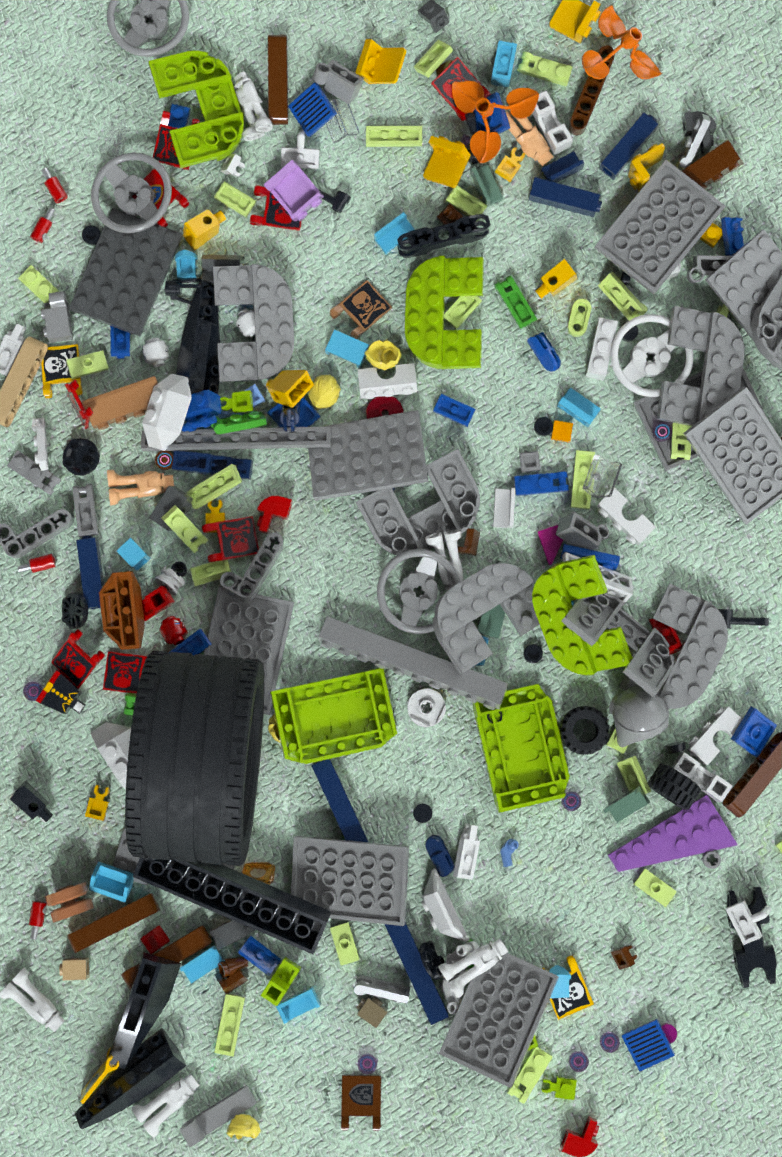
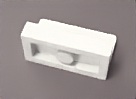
M515 488L495 489L493 527L513 528Z

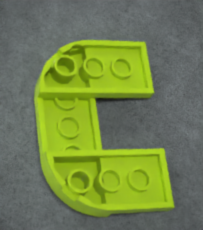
M186 51L148 61L159 99L195 90L204 122L170 131L180 168L215 159L220 161L232 154L242 140L244 117L233 87L231 74L225 64L203 51Z
M437 256L420 264L411 274L406 287L405 338L411 352L421 363L436 369L481 368L482 330H443L444 297L483 296V257L445 258V256Z
M595 555L553 565L537 579L532 592L534 611L550 652L563 667L580 675H594L598 671L624 667L632 659L621 627L604 630L596 643L591 646L561 622L573 607L571 601L605 594L608 591Z

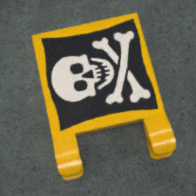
M78 344L48 347L41 363L43 395L45 398L53 397L51 384L70 383L75 379L80 386L76 390L77 395L83 394L81 377L71 379L66 363L67 359L79 357Z
M572 955L566 958L571 969L569 972L571 974V979H569V997L550 998L558 1020L594 1005L576 960Z

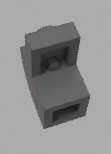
M704 112L684 113L682 117L684 137L692 135L694 122L697 118H700L701 114L709 116L711 122L700 143L701 153H709L711 146L714 145L713 135L710 134H714L717 128L715 121Z
M231 920L210 931V934L217 948L221 949L243 938L255 929Z

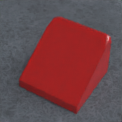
M160 925L140 938L150 954H153L170 942V939Z

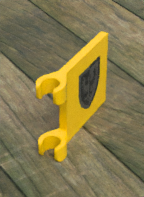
M111 1047L107 1051L106 1060L82 1089L80 1099L82 1104L85 1103L108 1072L119 1067V1061L115 1065L109 1063L113 1056L108 1057Z

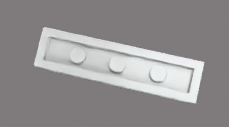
M567 552L562 555L563 562L580 558ZM598 565L601 574L607 575L610 579L608 580L603 576L608 590L606 593L617 597L625 604L633 595L632 578ZM619 580L625 582L626 586L622 585Z

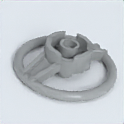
M110 0L107 25L110 34L121 48L131 54L143 57L164 54L173 49L186 33L189 23V9L186 0H178L182 19L176 35L163 46L153 49H142L140 47L146 42L156 39L160 40L166 35L169 28L167 12L172 0H142L137 4L130 15L132 27L124 39L118 33L114 21L115 8L119 0ZM148 19H152V20H153L152 23L149 22L148 24H146V23H147L146 21H147Z
M135 152L118 155L109 160L99 170L94 179L91 201L95 214L104 225L117 232L136 233L154 226L162 218L170 204L172 194L170 177L164 166L149 155ZM130 160H139L152 165L159 172L164 184V196L159 209L154 204L155 192L152 187L140 177L135 175L129 176L117 166L118 164ZM105 176L115 189L114 197L119 208L127 215L141 217L145 222L130 226L120 225L110 220L104 214L99 203V188ZM136 194L138 197L134 199L132 196Z
M425 549L408 550L391 559L382 570L377 583V600L386 619L398 629L413 634H425L434 631L433 624L426 626L416 625L423 610L432 606L437 599L438 588L436 581H434L437 562L448 571L453 586L460 583L457 571L442 555ZM412 557H422L414 573L405 577L400 584L399 595L403 602L400 621L392 614L385 600L387 577L392 569L403 560ZM418 586H421V590L424 591L423 595L416 597V593L413 592V589L418 588Z

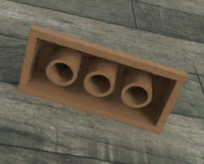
M153 376L82 401L85 410L90 406L94 413L89 418L93 428L104 430L109 427V424L115 422L116 424L126 422L129 417L134 416L137 418L145 415L153 388L159 383L156 377Z

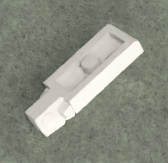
M16 324L13 332L9 331L8 334H5L1 342L0 374L8 375L24 343L25 338L22 337L26 329L24 326Z
M34 418L32 420V430L37 433L34 436V446L38 447V452H35V463L39 464L41 471L48 470L45 419Z
M465 824L459 840L453 873L454 877L471 880L474 877L480 844L478 836H476L478 829L476 825Z

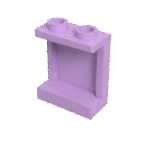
M293 160L287 163L264 184L266 189L274 195L294 221L304 219L308 215L307 211L312 207L314 209L322 203L321 199L324 197L300 166Z

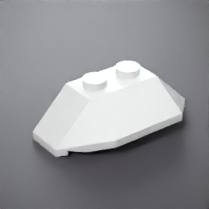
M170 374L154 386L142 422L149 447L165 451L180 435L192 398L187 377Z
M105 722L90 732L100 754L126 790L131 727Z
M433 868L423 893L424 900L421 903L425 911H430L433 917L429 920L434 930L438 928L442 934L467 942L469 938L436 868Z

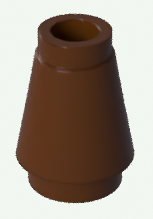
M243 956L222 959L218 963V970L223 978H229L239 970L241 971L248 967V960Z

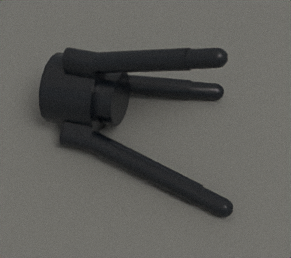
M201 278L166 280L165 295L170 296L171 300H178L191 305V300L179 297L178 295L182 294V288H200V284L184 283L199 282Z

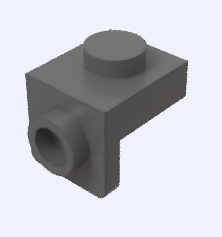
M433 0L428 1L417 10L419 16L431 25L435 33L449 23L444 8Z

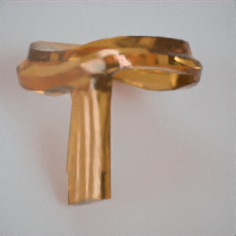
M268 862L246 863L243 866L242 873L270 885L274 880L275 866ZM253 869L266 871L265 875L259 878L251 875Z

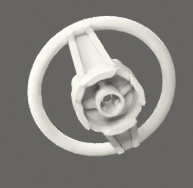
M656 314L637 316L626 322L613 339L610 356L614 373L627 389L638 395L660 397L661 389H645L633 383L643 377L654 378L661 374L668 366L671 358L670 353L676 346L667 345L669 330L658 338L650 337L643 339L632 349L630 362L622 371L618 360L620 342L632 327L640 323L658 322L670 327L671 319ZM685 348V366L681 375L674 383L683 384L688 378L693 365L692 349ZM646 354H649L653 357V362L651 360L649 362L646 360V358L648 357Z

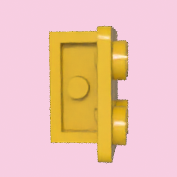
M562 0L549 23V27L581 44L584 37L587 38L592 30L591 24L593 21L596 22L601 14L599 11L600 3L593 1L592 5L589 6L579 0Z
M366 39L355 73L364 78V81L368 84H395L398 81L407 51L403 47L382 48L372 39Z
M431 136L428 143L434 152L423 177L426 180L455 188L471 155L462 142H451L443 136Z
M663 143L651 146L648 152L643 155L638 154L632 159L628 177L634 190L637 189L640 192L650 178L646 169L662 160L665 149Z

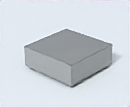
M538 451L519 453L521 473L541 470Z

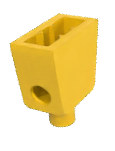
M206 210L184 223L183 237L195 251L219 233L220 223L225 221L226 217L221 210L215 214H212L210 210Z
M563 259L540 278L543 284L537 287L535 292L541 299L548 293L555 296L578 279L577 275L568 262ZM552 280H557L555 285L550 284Z
M283 370L274 380L269 379L266 383V388L272 399L276 403L293 408L314 386L307 370Z

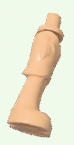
M509 110V113L508 111L505 112L510 125L508 130L521 145L522 151L528 157L533 158L534 161H538L542 166L548 163L554 156L549 152L550 147L537 127L533 126L528 118H516L526 130V133H523L512 118L514 116L511 114V111Z
M107 470L108 486L111 488L109 489L110 506L117 505L121 499L136 496L143 498L165 493L169 486H174L173 475H164V473L161 475L157 471L121 476L117 475L114 470ZM131 484H136V485H137L136 488H128V489H116V488H112V487H118V486H123V485H131Z

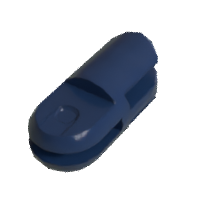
M298 403L295 409L290 407L285 409L284 405L281 406L280 420L285 432L288 431V427H291V432L295 431V426L299 422L300 405Z
M431 835L425 842L428 855L439 876L446 877L455 868L449 851L440 836Z

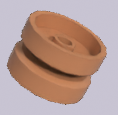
M86 882L75 886L73 884L56 890L55 893L45 896L48 906L61 905L60 908L54 909L50 913L53 923L94 908L91 898L78 899V897L87 894L89 891Z

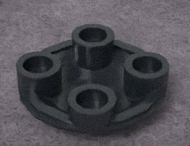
M72 439L63 451L62 463L74 475L84 476L90 474L99 464V450L88 439Z
M432 941L422 943L420 945L422 964L432 978L435 980L440 979L442 973L438 966L445 963L442 956L437 955Z

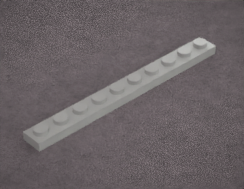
M331 426L295 427V431L291 432V427H288V431L285 432L283 428H250L225 434H216L213 429H197L193 432H183L181 430L180 435L165 451L331 447L332 429ZM142 431V451H163L149 447L145 432Z

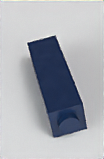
M643 113L602 161L599 169L614 180L658 127L657 120L652 115Z
M534 177L529 201L593 218L596 212H600L602 201H599L600 194Z
M87 535L81 537L80 540H76L83 596L88 603V610L101 608L99 592L104 586L98 539Z

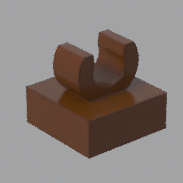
M449 204L436 219L445 225L456 222L457 219L463 218V215Z
M632 945L620 947L610 952L619 970L635 964L634 960L638 956H632L629 952L633 948Z

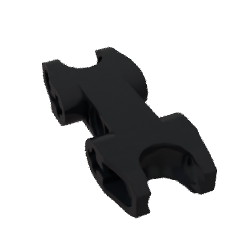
M485 214L471 215L434 228L425 227L404 233L397 239L399 256L411 258L425 255L432 250L450 245H464L481 240L489 234L488 228L491 226L489 217ZM479 218H482V219H484L486 222H483V221H477V222H476V220L479 219ZM446 233L449 237L443 240L438 235ZM402 251H411V252H410L409 254H405V253H403Z
M760 886L753 887V901L748 905L752 915L760 912L767 906ZM733 890L727 891V907L738 903ZM727 913L729 927L733 929L735 927ZM769 915L765 919L756 922L761 934V924L770 923ZM763 936L745 945L741 941L742 949L733 950V958L742 987H749L750 973L757 967L764 969L768 983L775 984L777 962L773 945L764 946Z

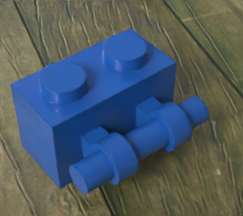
M210 390L191 394V402L185 417L187 422L183 424L182 431L193 432L197 428H207L217 423L216 415L222 414L221 396Z

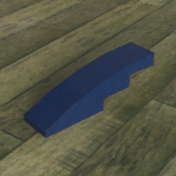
M174 451L172 470L213 476L233 464L236 465L241 479L251 480L253 461L207 453Z

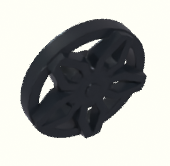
M70 593L62 600L61 619L69 628H81L88 618V603L82 594Z

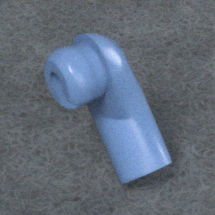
M515 839L507 840L500 849L503 867L513 865L511 854L519 847V843Z

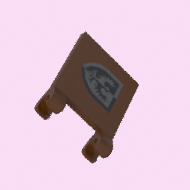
M342 1075L341 1130H349V1116H373V1131H380L381 1076Z

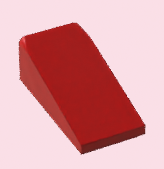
M653 618L649 619L652 629L656 628L668 642L669 655L679 652L683 645L675 629Z

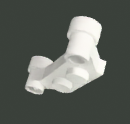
M475 941L459 945L453 953L447 954L446 964H453L479 948V945ZM465 968L458 974H456L452 979L465 973ZM444 977L441 992L445 994L447 999L448 1012L455 1014L463 998L456 996L449 985V981Z

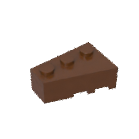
M727 140L682 170V172L706 189L707 185L719 181L724 175L736 170L744 163L733 145Z

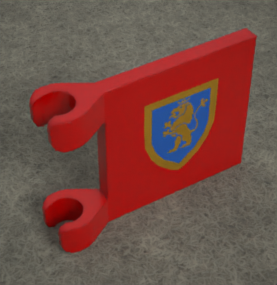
M153 169L144 180L155 192L154 204L159 209L164 196V184L159 172ZM171 185L170 204L176 200L183 208H187L189 206L187 198ZM136 194L132 196L134 199L138 197ZM163 217L157 222L158 225L165 228L168 226Z

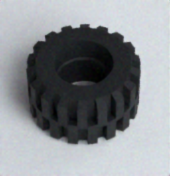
M580 706L573 708L565 714L560 723V737L570 751L583 755L593 754L606 745L610 735V725H608V720L601 711L594 707ZM580 719H588L595 725V736L588 742L579 741L574 735V725Z
M662 763L658 765L647 782L652 790L684 810L690 809L701 792L700 787L694 781L674 768Z

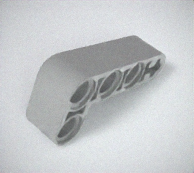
M60 509L19 535L11 526L0 524V545L8 556L14 559L21 558L70 528L74 523V517L67 510ZM62 515L66 516L65 523L61 521ZM51 524V532L45 534L43 532L44 526ZM5 528H8V530H9L8 536L5 537V538H2V537H1V532H2V530L5 529ZM34 534L35 541L32 544H28V536ZM17 544L19 550L16 554H12L11 547Z
M271 533L266 537L243 578L232 572L224 573L220 578L222 590L241 602H251L283 550L282 536L278 533ZM277 541L278 545L275 544L272 548L271 543H275ZM262 557H269L270 561L262 563L260 559ZM253 573H259L261 575L258 579H252L250 577ZM226 580H233L234 584L226 586L224 582ZM249 589L251 593L249 595H242L241 591Z
M245 1085L185 1122L179 1130L189 1147H192L203 1140L207 1134L255 1105L257 1101L249 1087Z

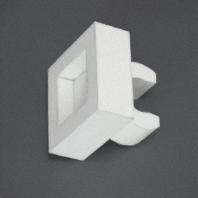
M230 154L224 161L220 171L225 175L232 174L238 177L241 174L236 171V167L245 168V165L240 162V156Z

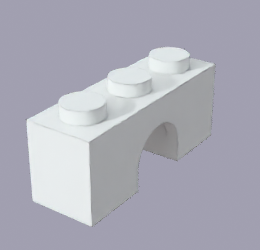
M542 92L539 94V99L532 115L553 154L556 155L571 147L573 139L565 124L561 125L555 113V105L548 92Z
M599 317L585 377L604 381L618 321Z
M414 363L395 365L396 373L390 379L380 378L376 367L357 369L361 399L417 393Z
M613 488L597 505L599 508L598 512L604 518L608 517L613 521L612 526L619 532L622 530L627 535L626 539L634 545L636 543L639 545L656 526L643 514L634 521L626 520L622 515V507L628 500L616 488Z
M729 706L724 709L721 707L714 714L716 718L711 723L708 721L702 727L703 733L699 737L695 736L688 743L690 747L687 750L704 765H708L720 752L713 743L714 734L721 730L732 737L742 721V718Z
M685 752L680 753L671 766L694 781L702 792L717 802H723L733 787L718 775L707 771L698 761Z

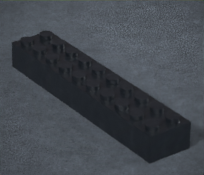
M148 856V858L139 859L133 877L313 955L331 915V911L220 864L202 863L201 861L198 863L177 861L176 859H152Z

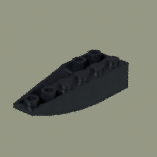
M199 281L198 284L201 287L197 288L194 294L181 339L176 375L188 378L191 394L204 390H210L218 394L217 343H220L218 306H215L214 285Z
M143 952L108 1057L113 1056L109 1062L111 1065H115L119 1061V1068H126L168 1003L181 963Z
M163 1028L145 1040L139 1046L126 1068L118 1067L75 1112L81 1129L103 1121L133 1105L186 1067L181 1052Z

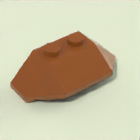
M133 571L114 572L99 592L103 631L121 650L141 648L145 629L141 587Z

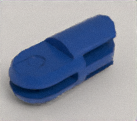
M544 332L528 338L529 346L543 367L550 372L558 370L561 366L560 357Z

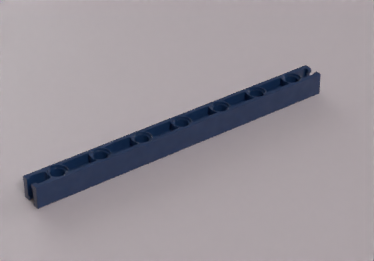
M331 759L322 760L312 765L345 840L369 842ZM406 922L404 926L385 924L430 1024L433 1025L448 1018V1012L431 976L422 964L420 952Z

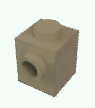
M368 996L366 1000L362 998L356 1007L359 1009L357 1015L375 1028L378 1027L385 1017L388 1009L383 1007V1002L375 996L373 998Z

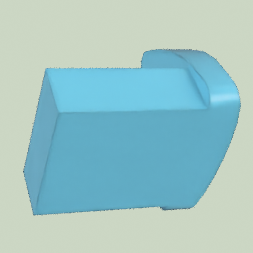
M181 250L175 255L178 279L197 278L196 260H198V255L188 250Z
M555 965L549 972L559 976V979L550 998H568L571 974L565 968Z

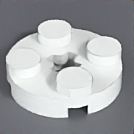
M428 688L415 692L410 697L407 705L408 715L411 720L421 727L436 725L443 719L446 712L445 701L441 694ZM427 702L430 703L432 711L423 713L421 705H426Z

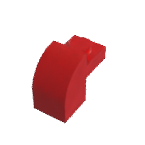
M270 496L259 504L258 512L264 513L263 516L260 515L257 523L261 533L268 534L273 516L288 520L293 504L292 499Z
M165 585L160 586L142 600L144 621H148L175 603Z
M588 1116L582 1135L567 1129L560 1146L561 1151L574 1157H585L593 1153L598 1146L597 1141L592 1139V1137H596L599 1130L597 1120Z

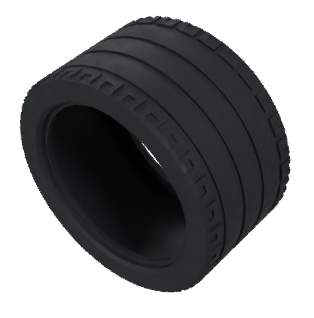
M156 650L147 656L135 699L126 775L125 829L128 850L133 857L148 858L149 856L152 859H176L177 861L197 863L201 861L202 863L220 865L227 863V865L241 866L245 862L255 812L263 729L264 667L259 659L247 658L243 660V658L226 656L218 658L215 655L168 653L167 651Z

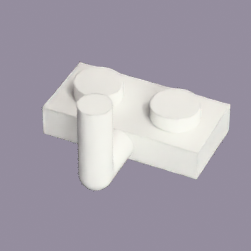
M304 130L299 131L297 135V147L281 148V167H284L293 160L300 168H319V149L304 148L306 136Z
M745 900L725 909L743 945L762 937L756 922L765 919L771 912L770 906H765L760 912L753 915Z

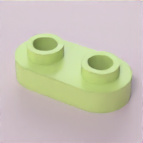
M578 299L572 306L568 322V332L574 337L584 335L587 330L591 304L586 299ZM583 307L585 311L581 313L578 311V308ZM579 325L580 330L576 331L574 326Z

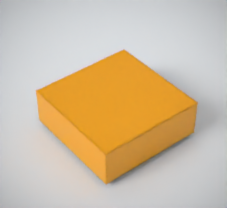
M554 420L551 440L570 443L573 423Z

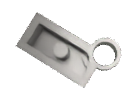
M333 59L328 64L318 63L312 77L315 83L324 84L323 89L347 104H350L358 96L364 78Z
M694 256L693 268L688 270L686 275L688 281L691 283L702 281L704 276L711 275L731 256ZM693 270L699 272L698 280L692 278L691 273Z
M65 292L49 293V303H45L44 308H41L42 319H45L46 326H43L44 337L51 343L73 340L69 303L66 300Z
M573 512L560 519L556 535L572 546L594 550L599 547L602 540L609 537V529L604 524L595 526Z

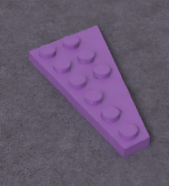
M705 795L693 802L689 810L682 809L611 852L608 854V857L617 872L732 847L738 844L708 795Z

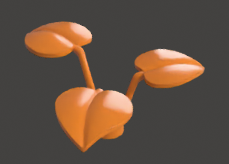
M611 5L606 8L599 17V29L606 37L613 36V39L621 38V44L604 59L596 51H586L582 56V66L585 72L594 79L605 78L610 70L604 62L623 47L624 49H632L630 57L633 60L630 62V67L637 77L647 80L660 76L662 73L654 62L644 52L636 51L639 46L638 42L642 39L641 31L635 27L626 30L623 21L616 14L613 6Z
M475 81L452 83L453 99L459 110L464 113H472L476 108L484 121L486 132L478 131L470 140V149L479 163H485L493 159L501 147L500 135L497 132H490L487 117L492 115L494 108L510 109L511 114L515 118L524 119L533 113L539 99L537 91L530 88H517L509 92L506 97L509 106H504L495 102L491 103L488 99L484 98L482 86Z

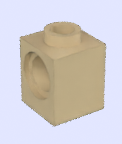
M89 958L64 959L59 966L60 976H63V981L88 979L90 977Z

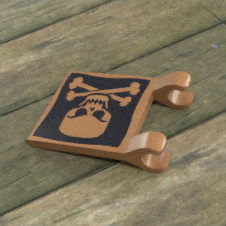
M366 280L341 303L330 310V316L336 319L345 311L358 325L350 333V337L358 339L366 330L389 312L392 307Z

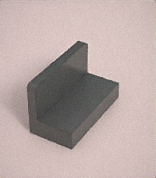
M202 255L201 281L213 284V267L240 266V255Z

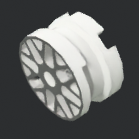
M163 567L161 574L155 577V582L159 586L165 585L171 595H176L179 587H183L185 584L181 576L176 575V572L170 568L166 570V567Z

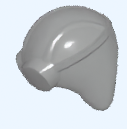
M633 686L621 694H616L610 702L609 710L614 718L617 743L622 748L635 742L652 738L668 727L669 709L667 704L659 696H651L640 686Z

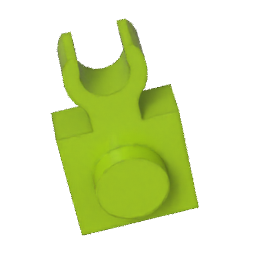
M250 390L233 392L232 398H220L221 402H227L225 406H221L222 411H228L231 408L234 413L253 411V396Z
M556 1077V1082L542 1079L543 1082L550 1084L548 1089L541 1088L542 1092L550 1093L555 1091V1098L575 1100L576 1079Z

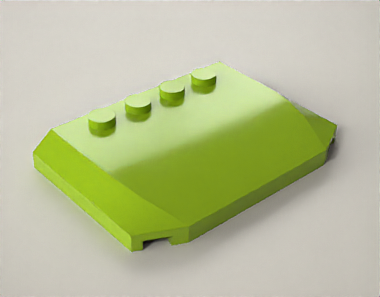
M379 668L270 692L284 759L309 764L381 748L392 737L397 735L384 669Z
M535 684L506 691L500 709L495 708V710L486 708L483 703H473L475 720L498 813L565 798V790L570 777L552 700L543 692L540 685ZM500 711L502 712V716H503L501 721H499V719H500V714H499V712H500ZM487 714H489V718L491 721H493V724L488 721Z

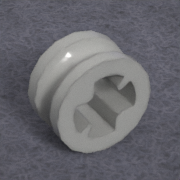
M710 851L704 853L702 861L707 868L714 869L720 865L721 857L718 853ZM711 854L717 859L716 862H713L714 865L707 862V857L710 858L709 855Z

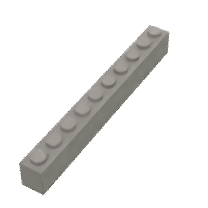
M328 616L318 636L319 643L325 648L332 649L333 647L338 649L341 654L357 656V659L362 662L370 661L381 669H392L397 675H408L416 682L421 683L424 681L429 683V686L432 688H443L451 695L458 696L459 694L466 697L465 699L470 702L483 703L488 709H500L507 691L508 683L471 669L460 675L452 662Z

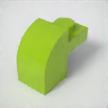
M285 957L260 996L278 1006L302 967Z

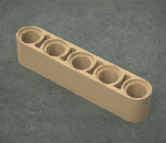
M30 336L25 339L0 389V425L4 427L11 425L48 349L46 343Z

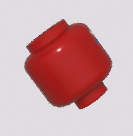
M174 616L165 618L159 628L164 641L175 646L182 643L188 634L182 619Z

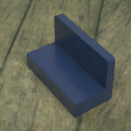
M575 151L541 168V172L546 180L558 183L582 170L584 161L579 160Z

